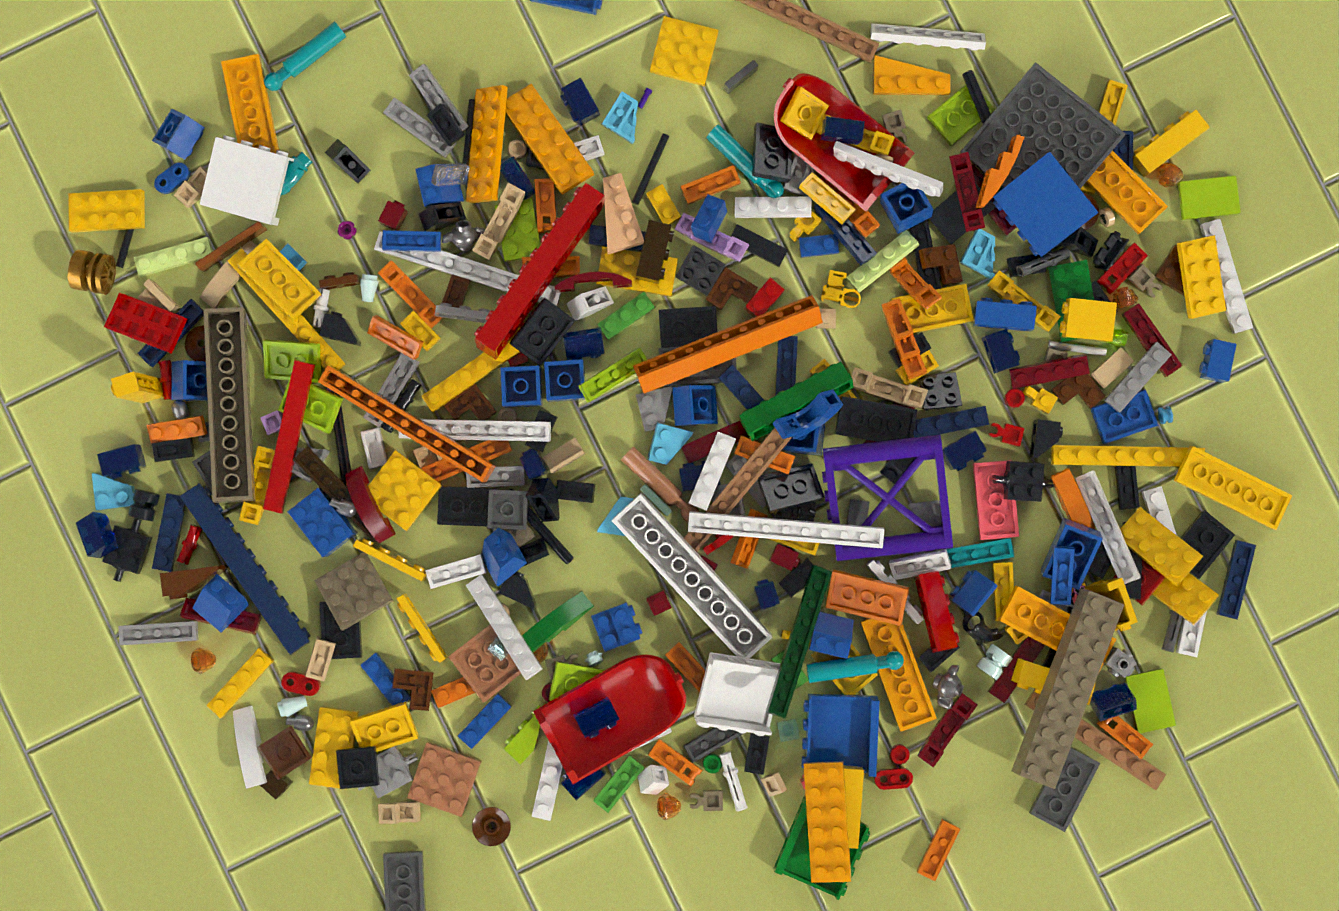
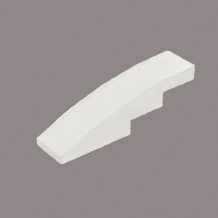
M253 706L233 711L235 736L242 774L247 789L267 783L262 765L264 758L257 749L262 741Z

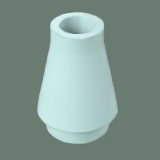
M362 274V278H360L362 301L373 302L379 282L377 275Z
M304 695L281 699L280 702H277L281 717H289L308 706Z

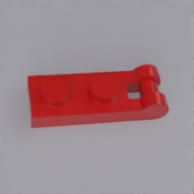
M1134 242L1097 279V283L1103 285L1108 294H1112L1148 255ZM1110 276L1115 279L1114 283L1108 280Z

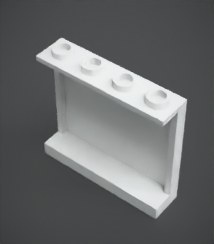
M224 135L223 139L216 137L200 205L278 226L280 218L275 216L288 163L289 161L294 162V159L289 158L288 153L277 150L276 154L270 152L271 148L259 145L257 149L252 147L253 143L241 140L240 144L235 142V138Z
M710 652L694 713L697 725L704 728H709V726L717 727L724 731L731 729L739 733L751 732L758 736L772 735L769 727L773 715L765 711L781 663Z

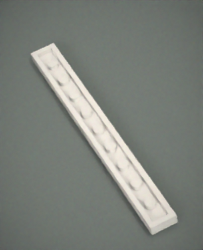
M381 231L374 247L376 251L451 275L454 274L505 292L509 291L508 286L510 282L519 277L517 274L444 251H383V232ZM549 285L537 302L540 303L545 297L557 306L561 292L556 293L555 287Z
M689 512L688 532L883 548L884 528Z

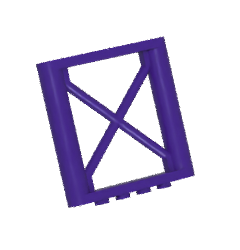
M940 434L823 448L825 471L822 472L823 483H827L828 490H824L825 502L830 503V509H827L828 521L832 520V523L840 524L834 471L845 470L882 498L861 526H871L886 506L890 504L925 531L884 536L883 548L835 544L837 561L953 548ZM916 457L888 493L851 466L853 464ZM935 459L942 526L931 527L894 497L924 460Z

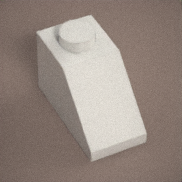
M606 286L579 294L569 301L567 306L573 318L579 320L612 305L614 302Z

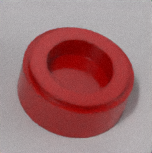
M1011 389L1006 392L1004 400L1009 407L1017 408L1024 403L1025 396L1020 389Z
M897 744L891 748L890 758L894 763L901 765L909 760L910 753L904 745Z

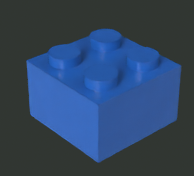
M901 183L880 195V204L898 234L932 217L933 207L922 190L911 189L906 184Z
M583 359L544 362L546 398L548 402L586 400L578 385L585 381Z
M540 366L500 368L502 406L504 408L543 406Z

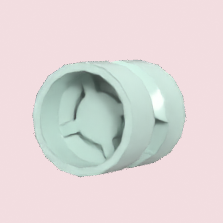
M991 644L986 651L987 656L982 657L976 666L995 680H998L1003 673L1002 668L1007 667L1013 658L997 646Z

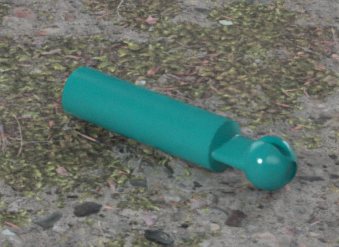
M334 21L283 61L281 69L277 72L268 73L264 78V85L270 91L280 90L286 79L290 76L295 78L347 36Z
M718 124L710 131L706 139L751 182L757 184L765 191L768 197L778 198L783 195V185L779 181L752 176L753 156Z
M891 651L885 656L876 657L874 654L849 657L848 659L842 658L806 664L809 683L874 674L877 673L878 669L884 668L897 670L903 666L904 659L898 651Z

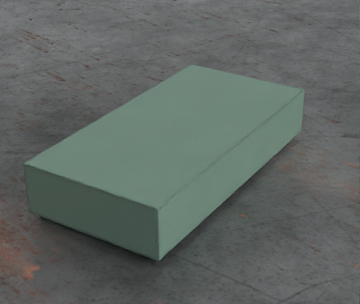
M643 485L640 488L666 516L671 513L672 510L647 485Z

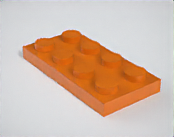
M833 570L826 608L901 626L909 587Z

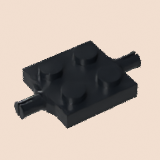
M1007 461L1004 476L994 475L993 478L999 480H992L993 483L1003 484V499L1041 502L1043 487H1054V484H1048L1053 483L1052 479H1044L1045 464Z
M134 518L131 528L114 525L102 562L112 565L117 569L113 578L115 581L121 582L124 571L140 574L152 537L138 531L142 522L141 519Z

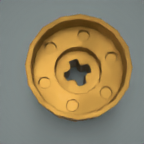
M76 250L71 256L68 267V283L70 287L75 290H90L93 293L104 295L111 291L116 276L114 257L108 254L97 253L94 255L91 251Z

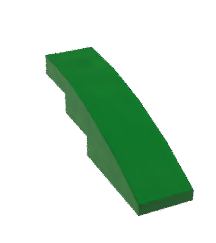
M581 591L537 622L522 637L534 653L546 641L549 643L561 631H566L592 609L594 605Z

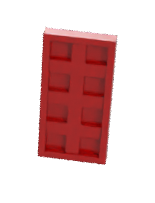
M119 292L104 327L172 354L187 318Z

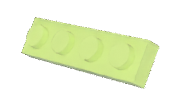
M906 230L877 252L874 258L858 267L846 278L858 292H861L916 249L919 243Z
M205 237L134 257L138 276L142 277L199 261L213 250L210 239Z

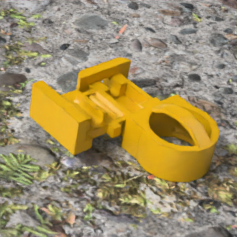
M830 270L827 282L829 286L828 288H826L827 285L823 286L822 302L824 299L841 302V306L855 308L860 304L861 296L854 289L844 288L842 291V287H844L842 285L843 278H846L847 273ZM855 292L859 298L845 296V294ZM844 299L858 303L856 305H848L844 302Z

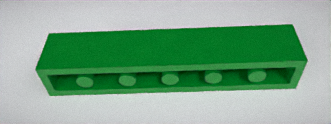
M841 361L837 364H831L827 369L820 373H814L807 380L797 382L790 389L780 391L773 398L763 400L752 409H746L739 415L741 424L753 442L770 433L774 429L773 422L776 419L801 411L819 393L834 389L837 396L851 390L854 388L853 379Z

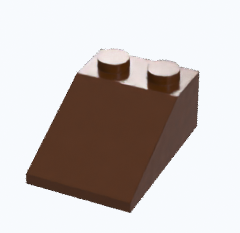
M228 565L160 573L162 597L169 596L170 600L188 597L187 593L195 592L207 584L216 574H222L229 567Z

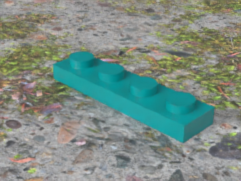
M1011 538L946 549L951 568L1014 557Z

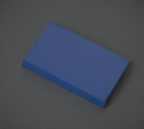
M1146 389L1139 391L1119 413L1108 403L1090 408L1102 444L1159 426Z

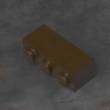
M652 220L648 221L636 279L659 284L660 279H664L666 268L662 267L664 260L668 261L670 250L667 249L668 242H672L674 231H671L670 224Z

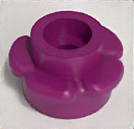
M351 221L341 222L338 227L339 236L346 240L355 236L357 229L354 227V223Z

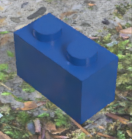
M707 194L691 225L694 237L709 243L712 242L727 214L725 200Z
M1217 339L1207 341L1203 348V354H1205L1204 361L1200 364L1199 368L1200 378L1220 383L1229 382L1237 344Z

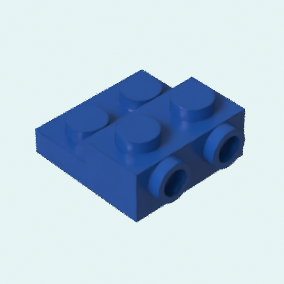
M627 602L591 615L604 652L641 638L642 629L639 623L635 624L633 616L636 615L632 605L628 606Z

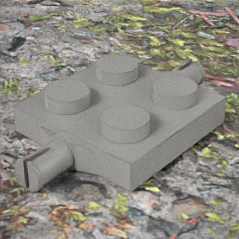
M394 746L377 755L380 785L370 786L373 788L377 798L413 780L409 771V764L418 760V757H415V752L404 757L400 754L397 746Z

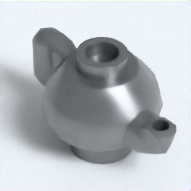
M469 221L456 222V227L451 232L443 235L442 243L452 241L460 250L466 251L478 241L480 235L484 234L485 229L473 228Z
M952 665L947 670V673L944 675L938 673L934 679L933 687L938 689L939 693L937 703L943 708L950 709L953 705V697L960 696L964 686L961 685L957 675L959 665Z

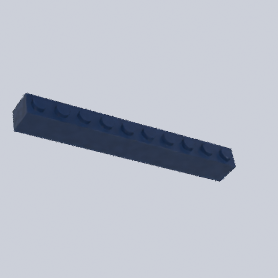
M200 483L180 495L181 499L289 655L294 654L310 643L308 638L311 635L305 627L300 628L297 623L300 620L295 612L290 613L286 608L289 605L283 595L281 597L275 592L278 589L272 580L268 582L264 576L267 572L261 564L257 566L253 560L256 556L250 548L248 550L245 549L243 546L245 540L240 533H234L232 530L234 524L229 517H223L221 512L224 510L219 503L212 501L210 498L212 493L207 486L202 487Z

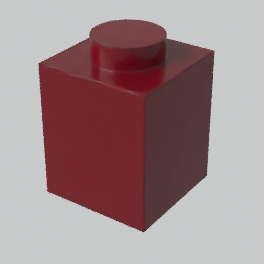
M396 200L394 202L387 201L378 222L394 231H399L408 211L404 208V204Z
M777 543L769 561L791 571L792 568L796 569L800 558L798 557L799 553Z
M664 589L646 598L654 616L672 608Z

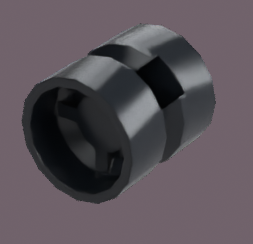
M135 489L132 498L134 504L130 505L128 516L153 521L156 513L154 507L158 506L160 495Z

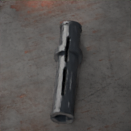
M411 379L404 392L400 393V398L396 405L406 411L410 403L414 402L413 399L422 387V384ZM385 422L381 426V428L389 433H392L394 430L393 427Z

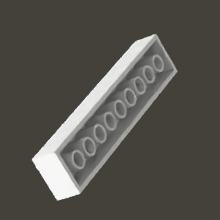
M642 492L612 519V522L736 656L750 658L772 639L771 632Z

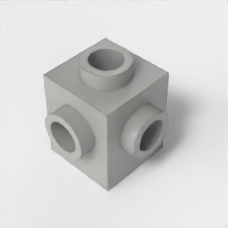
M1112 647L1104 665L1109 668L1107 671L1116 678L1118 676L1125 678L1132 674L1135 669L1134 665L1137 662L1131 659L1133 655L1125 649L1121 651L1116 647Z

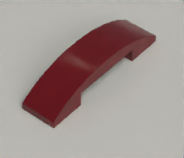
M969 152L949 156L966 232L985 228L981 208H975L978 193Z
M586 272L561 281L555 286L556 293L575 291V284L612 281L613 288L633 286L632 280L615 273Z
M739 420L683 445L682 450L688 464L709 455L718 432L735 438V443L739 442L741 435L749 438L741 421Z
M359 466L346 474V484L352 502L371 535L378 543H382L396 535L388 517H383L368 487L370 481L363 467Z
M961 693L953 702L952 707L947 709L933 728L917 756L934 768L944 754L946 746L963 722L968 720L978 704Z

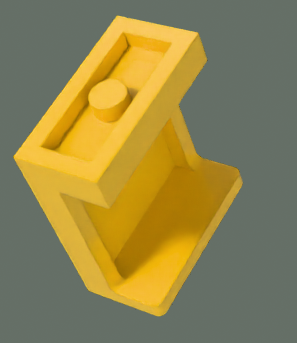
M1076 298L1066 299V302H1063L1062 305L1064 320L1060 323L1062 337L1112 342L1117 303Z
M1123 578L1100 580L1084 587L1085 590H1090L1124 604L1115 631L1131 629V625L1138 622Z

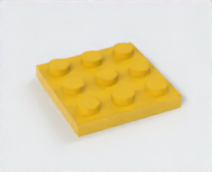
M664 16L650 73L705 86L719 30Z
M397 450L393 452L368 485L380 511L405 531L410 529L442 486L441 483Z

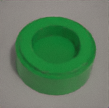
M710 753L704 757L703 767L705 771L711 774L720 771L722 762L719 755Z

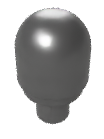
M176 400L172 403L171 409L176 419H183L189 416V410L184 401Z
M332 498L329 504L337 508L336 511L346 517H352L356 513L353 502L346 499L339 501Z
M296 715V718L287 717L286 725H292L294 729L300 731H309L312 729L314 721L310 716Z

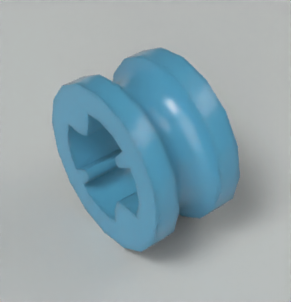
M1166 406L1165 409L1162 407L1158 408V419L1161 424L1173 422V413L1170 406Z

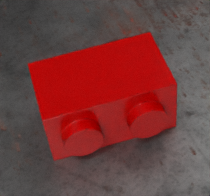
M770 277L748 302L744 310L754 318L765 314L783 294L785 289Z

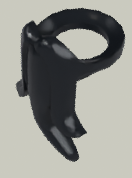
M977 612L974 616L967 614L963 619V629L972 638L977 640L976 645L978 646L983 644L982 640L992 642L1003 637V634H997L998 628L990 629L985 625L983 615L980 612ZM974 616H978L980 623L975 625L974 629H969V620Z

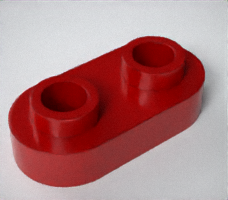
M298 672L286 673L281 680L282 687L286 691L306 696L317 694L321 688V683L319 680L305 677L306 674ZM289 678L293 679V685L288 684ZM308 683L312 684L311 690L307 689Z
M907 768L881 769L876 772L874 783L882 790L908 788L913 783V775ZM901 774L906 775L905 780L899 779ZM881 776H886L887 780L881 782L880 778Z

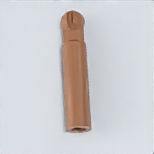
M632 447L621 459L669 506L676 505L681 510V516L685 521L689 522L690 511L699 512L698 507L687 504L681 498L682 492L635 447Z

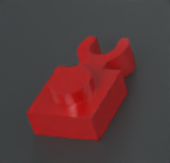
M991 423L990 426L995 427L997 432L995 434L988 433L989 437L996 438L1000 436L1001 443L1020 447L1025 428L1007 423L1002 428L998 423Z
M717 534L715 535L717 539L704 547L703 550L708 555L734 536Z

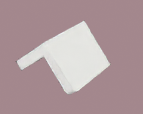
M650 765L638 775L640 791L644 794L657 795L669 785L667 770L662 766Z

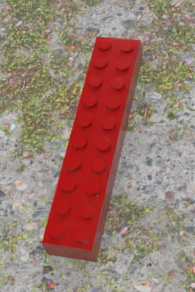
M586 182L582 187L579 186L576 189L573 201H568L564 206L563 215L554 220L552 224L553 229L550 233L546 232L541 239V246L532 251L530 255L531 260L528 264L524 263L519 270V277L510 282L508 286L509 291L506 295L502 294L497 301V308L494 311L491 310L486 316L485 320L487 322L483 327L479 326L474 336H476L477 348L496 360L604 208L605 195Z

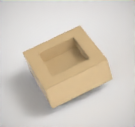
M820 309L823 323L817 325L816 329H835L836 309Z
M779 772L767 775L761 779L769 797L787 790Z

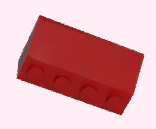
M939 571L917 575L914 577L932 653L957 648V643L960 641L957 631L954 632L952 624H955L953 613H949L947 605H950L948 594H944L943 586H945V580L943 575H940Z

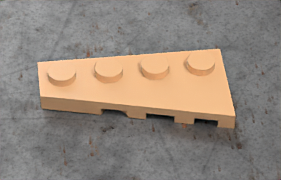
M618 173L603 178L608 254L642 245L644 239L622 174Z

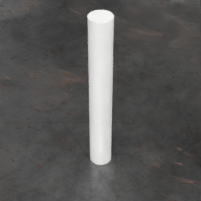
M1049 341L1048 347L1064 351L1106 356L1107 348Z

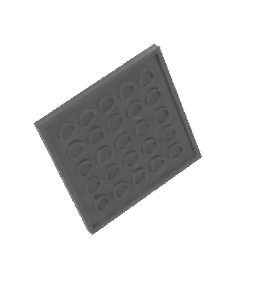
M1035 62L960 153L969 152L970 161L986 173V170L990 168L995 169L1000 153L1008 152L1011 138L1020 135L1024 137L1019 154L1001 187L1005 188L1048 152H1051L1076 185L1081 188L1126 134Z

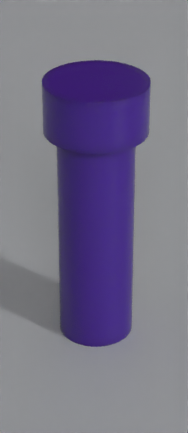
M645 88L638 108L642 109L649 95L652 93L651 89Z

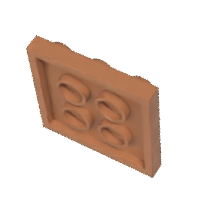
M491 625L487 626L448 656L483 703L521 674Z
M427 742L407 798L462 817L482 761Z

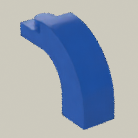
M834 389L821 392L807 407L795 414L776 419L773 425L782 439L792 437L794 440L812 432L827 422L839 411L843 403Z

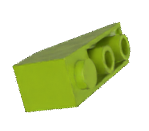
M533 711L531 712L533 717L529 721L525 719L519 725L518 729L520 731L515 736L511 734L505 741L507 745L504 750L520 765L534 751L541 729Z

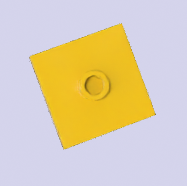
M798 86L780 121L805 138L812 140L829 105Z

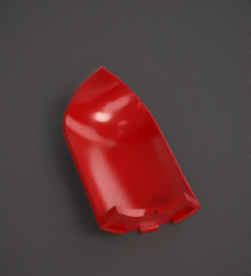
M805 73L798 74L793 79L788 78L782 86L784 90L779 96L774 109V124L780 139L791 151L864 211H867L892 181L884 175H876L866 168L861 169L848 161L838 160L834 156L833 149L836 141L816 132L812 140H809L780 120L794 92L800 86L829 105L825 113L826 115L875 133L879 131L891 136L894 135L823 79ZM895 137L888 156L893 157V163L904 167L915 152ZM864 151V152L869 153V154H871V155H874V156L876 155V153Z
M636 655L606 669L534 710L533 713L555 750L572 784H575L669 729L679 719L686 705V694L681 685L684 683V680L679 672L675 674L671 666L664 659L654 655Z

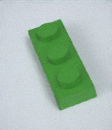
M643 292L597 325L606 338L610 340L655 309V306L646 293Z
M629 755L593 801L609 813L645 766Z

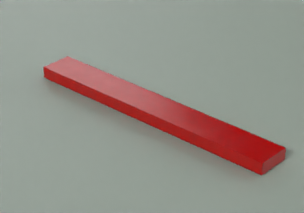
M294 360L264 500V510L280 514L284 511L294 465L293 459L296 456L315 364Z

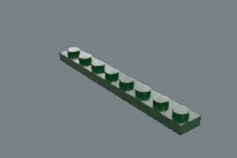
M813 565L765 711L782 719H785L832 574V571L817 565Z

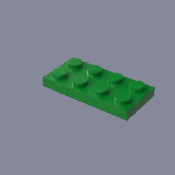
M1087 259L1048 267L1055 310L1061 316L1058 320L1059 333L1060 323L1064 320L1062 305L1063 302H1066V299L1094 300ZM1060 333L1061 342H1067V341H1073V340H1078V339H1080V338H1070V337H1066V338H1065V337H1062V333Z

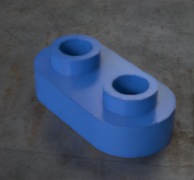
M175 163L156 177L154 186L160 193L170 194L180 187L184 181L189 180L191 171L185 164ZM181 169V174L177 175V170ZM166 180V185L161 186L162 181Z

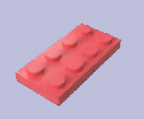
M1007 461L972 464L979 540L1019 537L1016 500L1003 499V484L993 483L992 481L999 480L994 479V475L1004 476Z

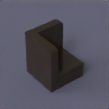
M270 771L266 775L267 783L260 786L276 800L288 789L293 781L288 777L277 780L273 772Z

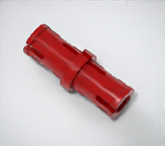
M171 360L159 361L161 376L159 381L162 383L163 399L171 400Z
M190 525L187 537L182 541L183 547L177 559L178 562L189 565L193 551L198 546L196 543L203 530L201 527Z

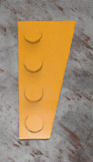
M874 55L873 95L950 94V74Z

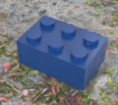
M981 298L975 305L973 326L1031 332L1035 326L1037 306H1032V302L1027 301L1012 304V300L1001 299L999 303L993 302L992 298Z
M317 488L287 512L322 557H328L358 533L346 517L336 511L337 508L329 505L332 499L321 488Z
M1063 518L1041 567L1042 576L1052 579L1054 546L1074 547L1072 588L1079 590L1102 542L1101 532Z

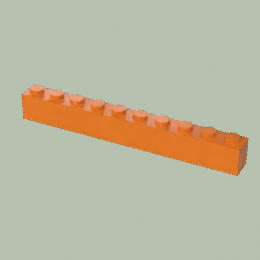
M810 295L633 365L643 393L653 391L822 324L819 305L813 295Z
M328 365L318 381L481 482H487L496 465L335 367Z

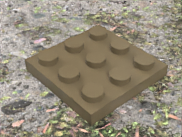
M365 552L314 580L342 631L393 602L368 554Z

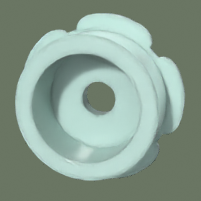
M593 651L586 655L587 659L585 662L588 663L589 667L596 666L603 662V654Z

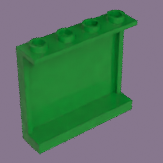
M803 797L773 867L774 873L781 876L782 874L833 895L836 900H839L847 891V882H811L806 798ZM860 822L858 849L849 848L851 878L855 871V867H853L855 861L861 858L863 852L861 847L864 842L868 841L870 836L868 825Z

